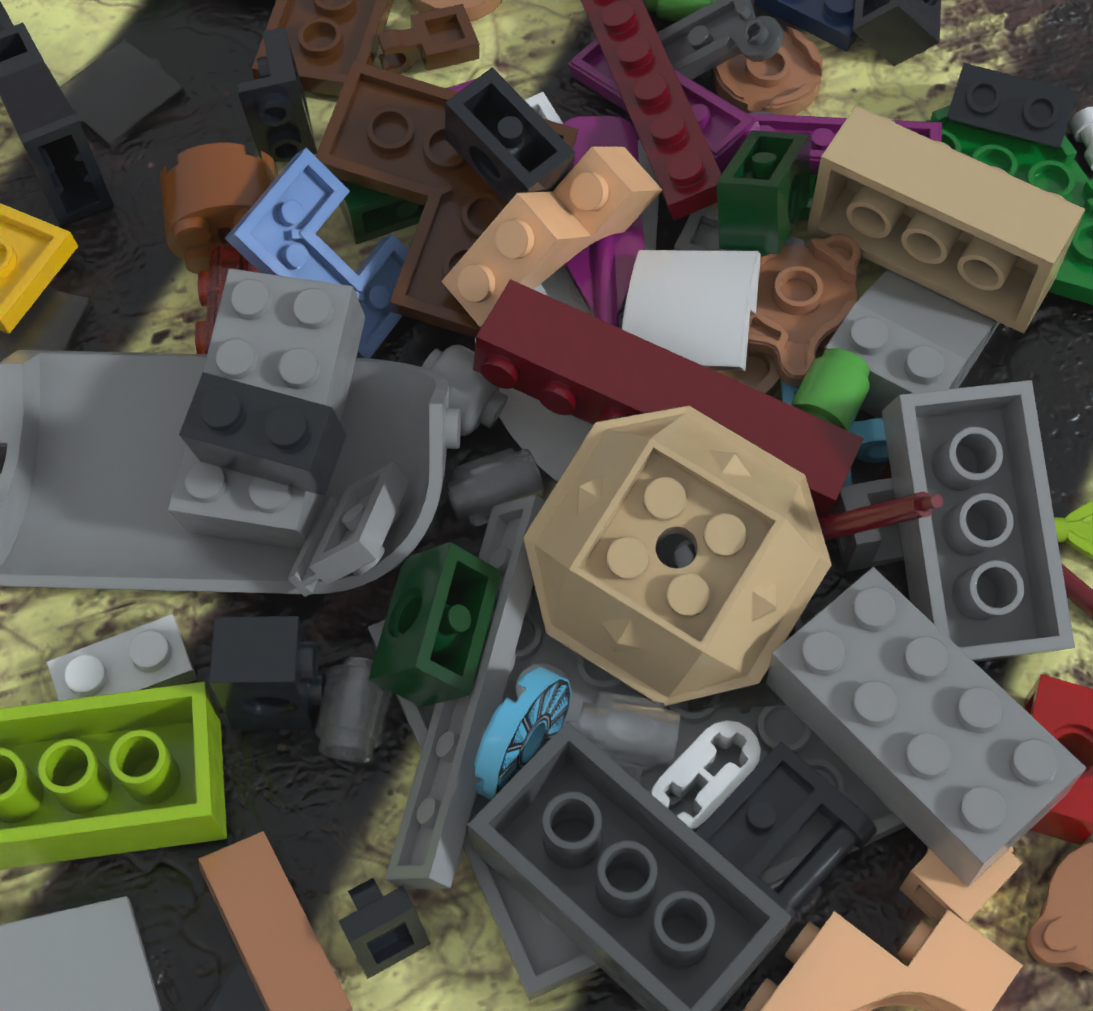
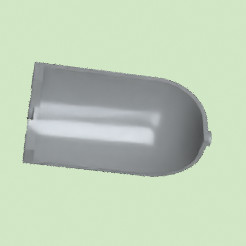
M18 350L0 362V447H7L5 463L0 474V586L301 594L287 579L301 550L191 533L168 511L185 444L179 433L202 376L207 354ZM356 358L341 423L347 436L324 501L333 496L340 502L347 487L393 461L410 481L399 505L401 514L390 526L382 545L385 551L378 563L362 575L355 576L353 573H350L327 586L319 579L312 594L346 591L378 579L400 564L416 548L425 535L439 503L447 449H459L460 409L449 408V383L442 375L429 369L406 363Z

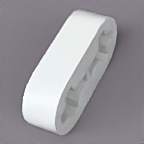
M726 720L714 723L664 772L654 785L652 795L669 809L670 799L667 794L671 792L681 798L697 783L702 790L697 794L693 810L696 816L692 818L685 812L677 815L679 819L696 832L758 766L761 751L758 738L750 728L740 722ZM717 744L725 750L733 744L741 747L739 762L742 767L739 768L736 764L729 762L713 777L708 770L713 766L717 750L714 745Z

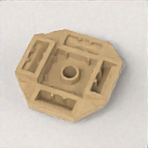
M691 406L595 422L523 536L546 634L661 707L758 685L770 667L772 652L785 642L832 565L805 474ZM671 534H681L689 538L696 548L695 559L683 568H671L664 565L656 554V548L664 537Z

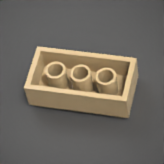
M855 106L821 156L806 231L823 239L835 234L850 236L860 246L861 257L1024 334L1057 276L1085 209L1067 201L1058 194L1044 191L1013 177L998 167L989 166L951 149L943 142L931 140L900 126L885 116L876 115Z

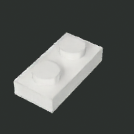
M173 614L47 661L59 701L181 685L197 680L179 625Z

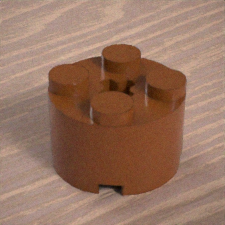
M228 142L209 143L186 149L177 155L178 165L169 172L165 165L160 171L159 181L167 246L173 254L185 260L188 271L195 274H210L219 270L222 263L245 260L251 264L225 238L278 176L276 162L270 155L261 151V160L246 155L245 145Z

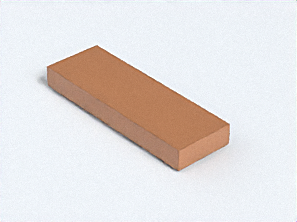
M264 831L198 859L200 872L266 1011H352V1006Z

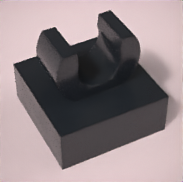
M371 878L348 891L357 911L339 920V923L367 979L431 944L415 907L403 886L383 896L374 878Z

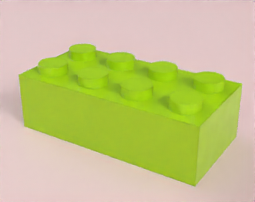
M205 681L0 708V870L227 839L220 709Z

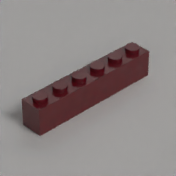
M511 279L476 336L474 371L482 374L488 382L499 388H513L539 400L544 407L559 415H572L594 425L595 422L691 406L805 474L818 518L829 515L864 439Z

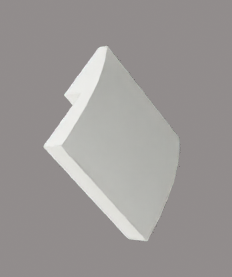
M639 250L629 284L622 330L711 370L745 371L750 315H756L761 254L759 251Z

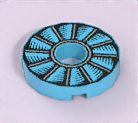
M542 667L535 668L518 680L519 683L517 685L526 690L520 695L517 702L506 698L503 704H499L482 736L475 758V776L481 779L475 784L479 794L492 800L564 725L571 698V687L568 679Z

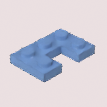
M305 148L296 153L225 239L261 273L353 286L365 314L356 358L370 359L403 316L390 312V300L409 249L394 234H390L378 242L354 272L315 233L350 191Z

